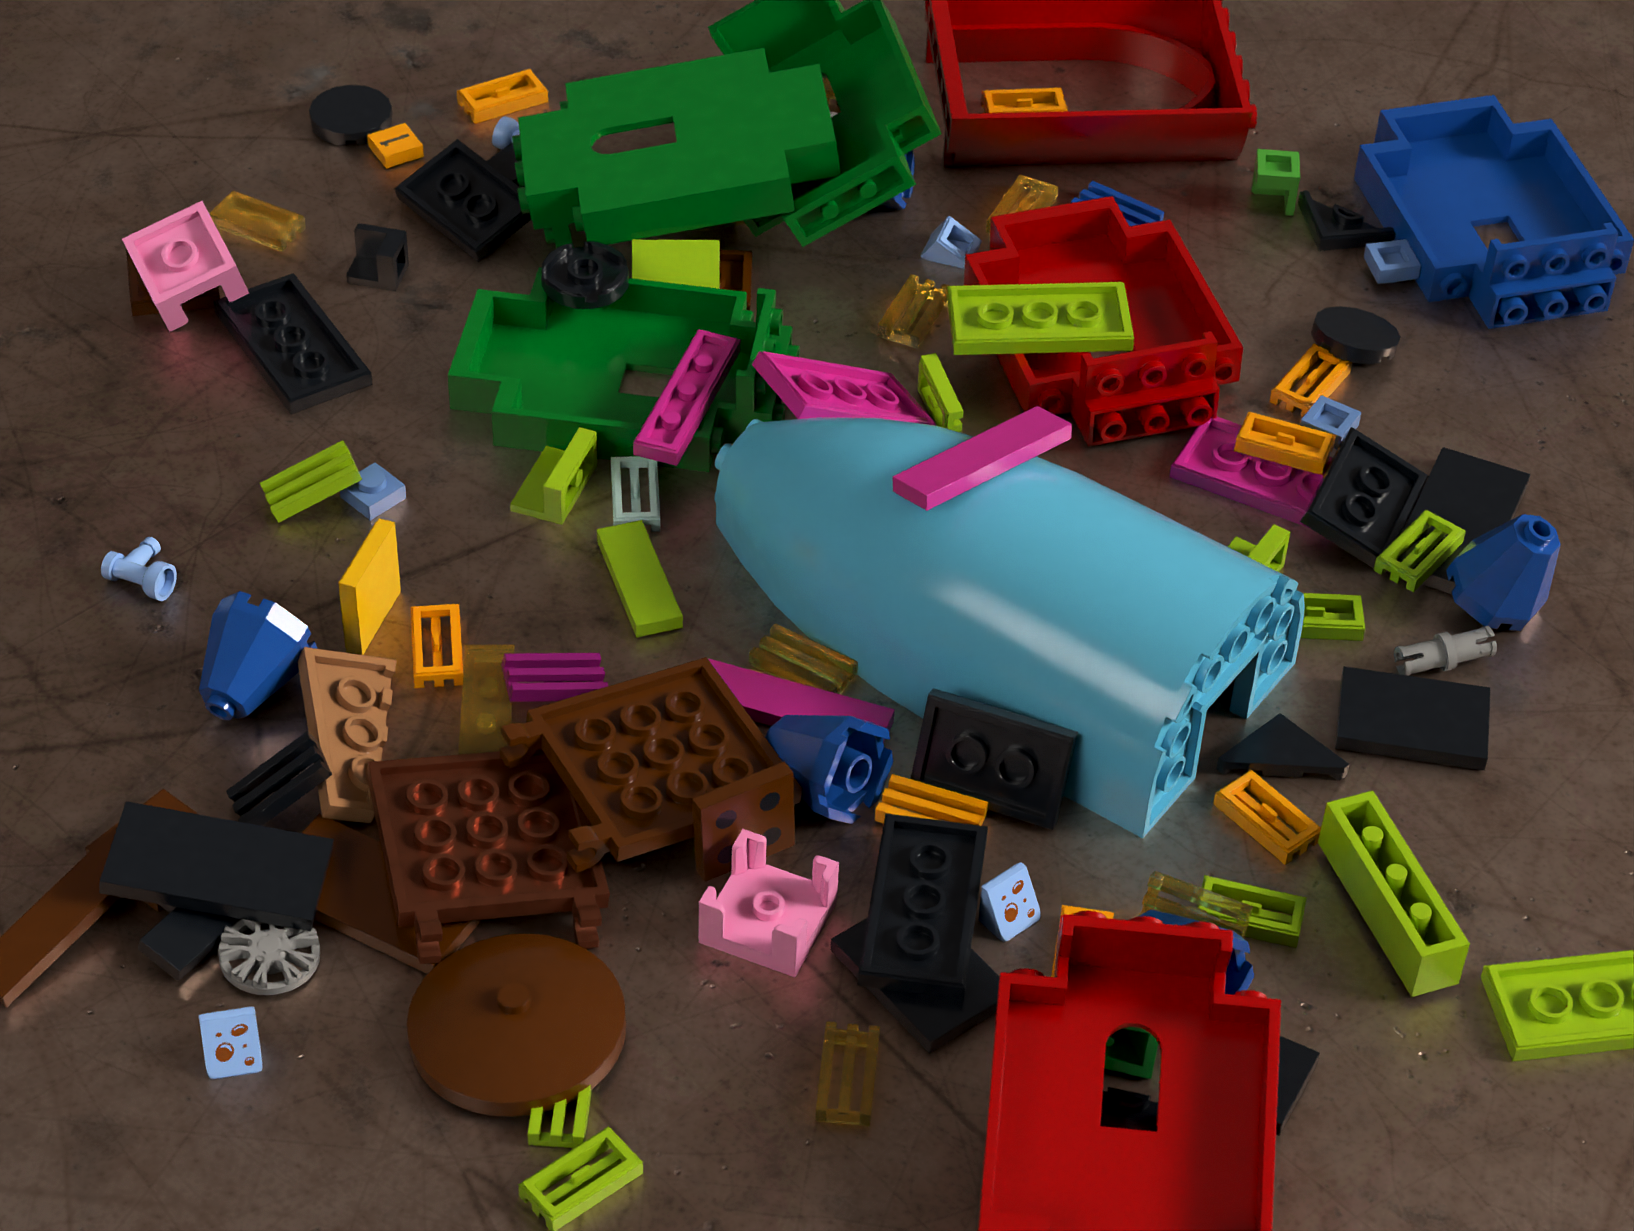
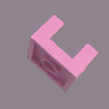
M203 201L122 239L169 332L188 323V319L180 304L221 285L229 302L249 294L240 272Z
M742 829L732 847L731 876L717 899L716 889L708 886L699 901L698 943L796 977L837 904L839 862L816 855L813 859L812 880L767 865L766 838L760 834Z

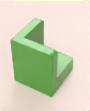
M1257 149L1251 185L1252 193L1284 196L1285 215L1294 216L1300 182L1299 152Z

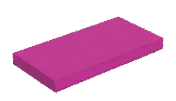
M759 351L752 363L753 367L797 419L816 417L883 418L937 426L892 373Z
M1211 417L1205 424L1197 426L1171 465L1170 478L1307 527L1300 520L1333 457H1329L1323 475L1235 452V441L1242 425L1220 417L1214 419Z

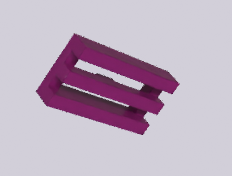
M504 653L501 664L510 702L560 701L608 686V682H604V667H600V653ZM564 681H590V682H564ZM518 682H539V683H518Z

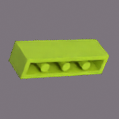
M1374 791L1326 802L1318 844L1410 996L1414 997L1459 984L1470 943Z

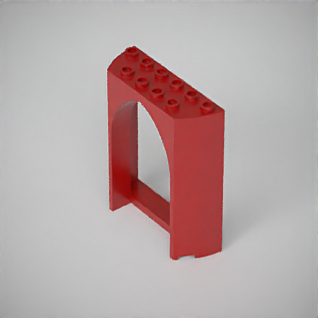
M925 0V22H927L925 62L934 63L945 126L943 167L1237 160L1245 145L1249 129L1256 128L1257 108L1255 104H1250L1249 102L1250 84L1248 79H1243L1242 56L1235 53L1236 35L1234 31H1229L1228 8L1222 7L1223 0ZM1069 60L1111 61L1142 67L1165 75L1191 90L1196 97L1178 109L968 114L958 63Z

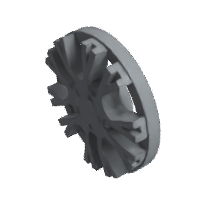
M245 919L238 921L232 928L226 926L224 933L221 935L219 945L220 968L231 984L245 992L257 995H276L289 992L309 980L318 967L320 943L315 928H312L311 931L289 927L278 929L276 928L277 925L268 924L269 929L261 931L260 925L267 923ZM248 929H251L253 932L251 935L242 934ZM311 946V954L294 951L297 948ZM241 958L248 959L234 969L229 961ZM290 962L299 966L300 968H302V970L299 971L297 968L291 965ZM253 970L257 971L253 980L247 979ZM282 971L285 980L267 983V974H275Z

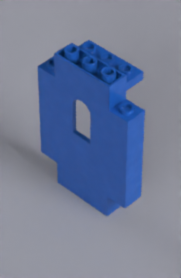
M1495 95L1380 110L1374 143L1363 144L1359 147L1354 180L1383 228H1394L1396 233L1395 240L1406 239L1421 265L1419 278L1415 279L1428 302L1469 297L1488 329L1608 311L1617 279L1615 275L1626 273L1634 238L1552 118L1514 124ZM1507 222L1519 242L1502 244L1499 239L1490 240L1489 248L1487 249L1474 229L1477 226Z

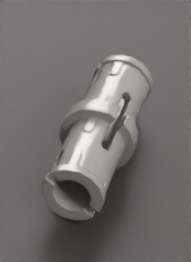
M1483 626L1480 629L1455 635L1442 632L1434 635L1433 640L1407 646H1397L1394 649L1395 662L1410 658L1415 660L1406 661L1404 665H1399L1396 668L1399 674L1409 676L1410 674L1439 667L1443 671L1456 668L1457 663L1492 657L1497 652L1496 640L1479 645L1476 643L1484 642L1487 640L1486 638L1495 635L1489 626Z

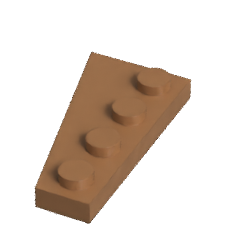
M304 647L301 651L298 669L308 731L317 739L332 772L329 778L317 786L322 818L371 823L375 817L367 778L368 762L382 761L383 747L387 742L388 727L386 726L387 711L392 702L393 690L390 687L391 679L396 670L397 660L308 647Z

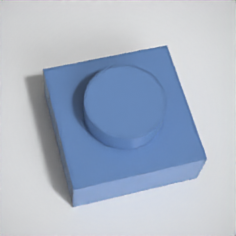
M1406 239L1366 244L1364 259L1378 284L1396 283L1398 281L1419 278L1421 265Z
M1321 395L1303 416L1300 425L1336 435L1334 449H1338L1351 427L1356 429L1359 426L1361 412Z
M376 462L359 471L362 478L361 481L340 491V497L370 521L406 499L405 484Z

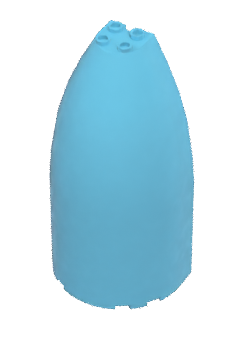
M816 417L768 422L753 419L733 445L727 443L720 449L715 459V468L720 470L714 501L716 502V525L742 565L773 604L814 644L876 690L922 719L928 694L934 688L1078 732L1064 796L1142 839L1196 778L1207 709L1235 679L1229 711L1247 719L1296 662L1305 608L1304 594L1296 590L1299 584L1297 581L1077 472L1037 456L926 511L893 492L892 476L974 436L934 425L883 418Z

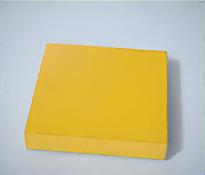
M380 518L375 522L338 582L344 642L347 653L364 655L401 592L395 522Z

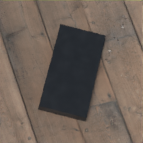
M294 273L249 288V294L235 301L229 302L227 297L213 301L215 314L290 414L373 385L371 371Z
M1442 447L1404 530L1425 510H1428L1466 530L1463 543L1422 585L1452 594V590L1456 585L1454 577L1448 580L1446 569L1473 539L1514 519L1528 487L1531 474ZM1430 526L1397 561L1402 562L1415 549V546L1423 538H1426L1435 527ZM1446 534L1442 538V540L1413 569H1415L1448 536V534Z
M126 801L99 881V893L311 931L333 852L334 839Z
M885 814L858 970L857 986L964 1000L987 841V826Z

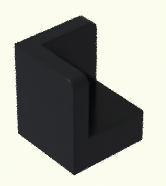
M358 223L354 230L356 257L346 274L347 283L396 292L409 266L407 232Z

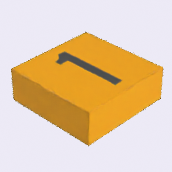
M406 123L367 135L368 147L386 169L424 157L423 144Z

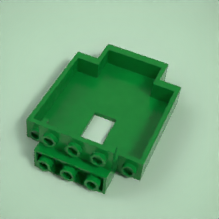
M754 0L708 27L711 37L723 55L764 48L769 73L820 64L822 78L829 80L841 111L831 117L841 175L791 184L795 207L794 212L743 220L754 237L785 221L801 246L804 247L916 185L904 155L942 133L898 27L882 0H863L847 10L844 9L839 0Z
M764 48L565 83L567 100L560 101L561 110L518 117L520 135L512 136L517 160L515 168L519 187H523L518 188L522 214L530 213L534 230L544 228L547 244L555 243L556 249L562 245L573 243L569 227L570 223H575L577 232L585 231L587 242L595 241L609 245L631 241L632 239H642L794 212L795 207L791 184L841 175L836 139L820 64L769 73ZM674 123L677 140L675 143L613 154H601L592 149L595 141L609 134Z
M539 267L530 295L477 289L448 372L450 409L492 414L493 446L540 452L544 450L545 446L566 450L580 427L596 431L597 459L611 460V457L636 456L633 455V442L659 397L620 393L626 371L672 375L698 329L741 339V351L680 462L675 466L657 461V466L710 472L714 454H718L724 443L734 444L753 419H758L762 422L785 420L786 405L781 404L782 400L753 367L752 363L759 351L799 357L800 346L792 345L793 326L782 325L783 309L776 308V290L758 288L756 322H754V311L747 310V292L629 278V287L624 295L610 305L595 309H574L560 305L547 296L542 287V268Z

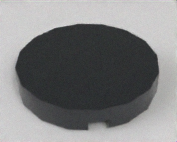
M345 85L331 88L319 94L312 101L309 109L313 132L322 140L335 145H346V140H357V145L368 144V134L390 128L392 124V106L389 98L381 91L368 86Z
M588 241L584 242V247L573 248V243L565 244L550 252L542 262V287L549 298L563 306L574 309H595L607 306L620 299L629 287L627 260L622 253L613 247L599 242Z
M1329 307L1317 312L1311 330L1314 342L1321 347L1322 342L1330 346L1329 353L1333 354V356L1358 364L1372 365L1381 363L1382 357H1386L1389 361L1394 358L1400 340L1397 328L1386 319L1374 313L1351 307Z

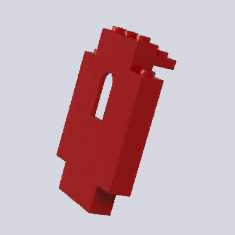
M1113 196L991 217L989 251L965 255L964 286L1124 282L1133 329V351L1098 358H1093L1090 352L996 354L1024 412L1036 406L1054 415L1071 412L1088 447L1197 427L1208 422L1211 417L1212 419L1217 418L1220 393L1218 385L1239 381L1243 346L1170 219L1129 226Z
M1079 911L1073 915H1061L1057 935L1054 977L1044 976L1042 972L1029 968L1015 969L1011 973L1000 972L978 1231H1272L1281 999L1267 998L1264 993L1254 990H1242L1234 993V995L1225 994L1226 971L1233 949V930L1219 929L1217 925L1209 922H1192L1182 926L1163 924L1160 919L1150 916H1138L1129 920L1109 919L1104 914L1096 911ZM1126 1027L1144 1029L1159 1044L1161 1057L1156 1132L1100 1126L1106 1043L1110 1036L1119 1029Z

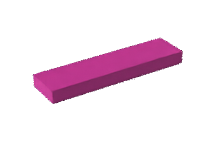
M701 329L697 330L634 440L633 455L675 466L678 465L741 351V339Z
M1036 406L892 476L893 492L928 511L1071 439L1072 423Z
M708 659L753 721L772 726L784 715L853 716L889 729V731L894 723L895 709Z

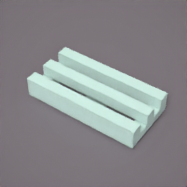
M640 456L611 457L613 526L642 520L644 525H651V532L661 531L657 461ZM621 468H629L631 512H622ZM639 468H648L650 512H641Z

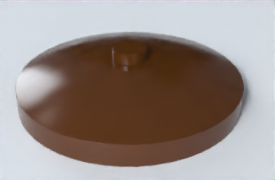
M509 934L484 939L465 946L443 959L441 963L437 964L426 975L418 986L411 1000L407 1016V1034L411 1057L420 1076L432 1090L445 1100L466 1110L500 1117L531 1115L532 1108L543 1107V1113L554 1110L555 1103L565 1099L567 1104L578 1099V1093L591 1085L592 1090L605 1078L618 1060L626 1037V1014L623 993L617 979L605 963L590 951L573 942L540 934Z

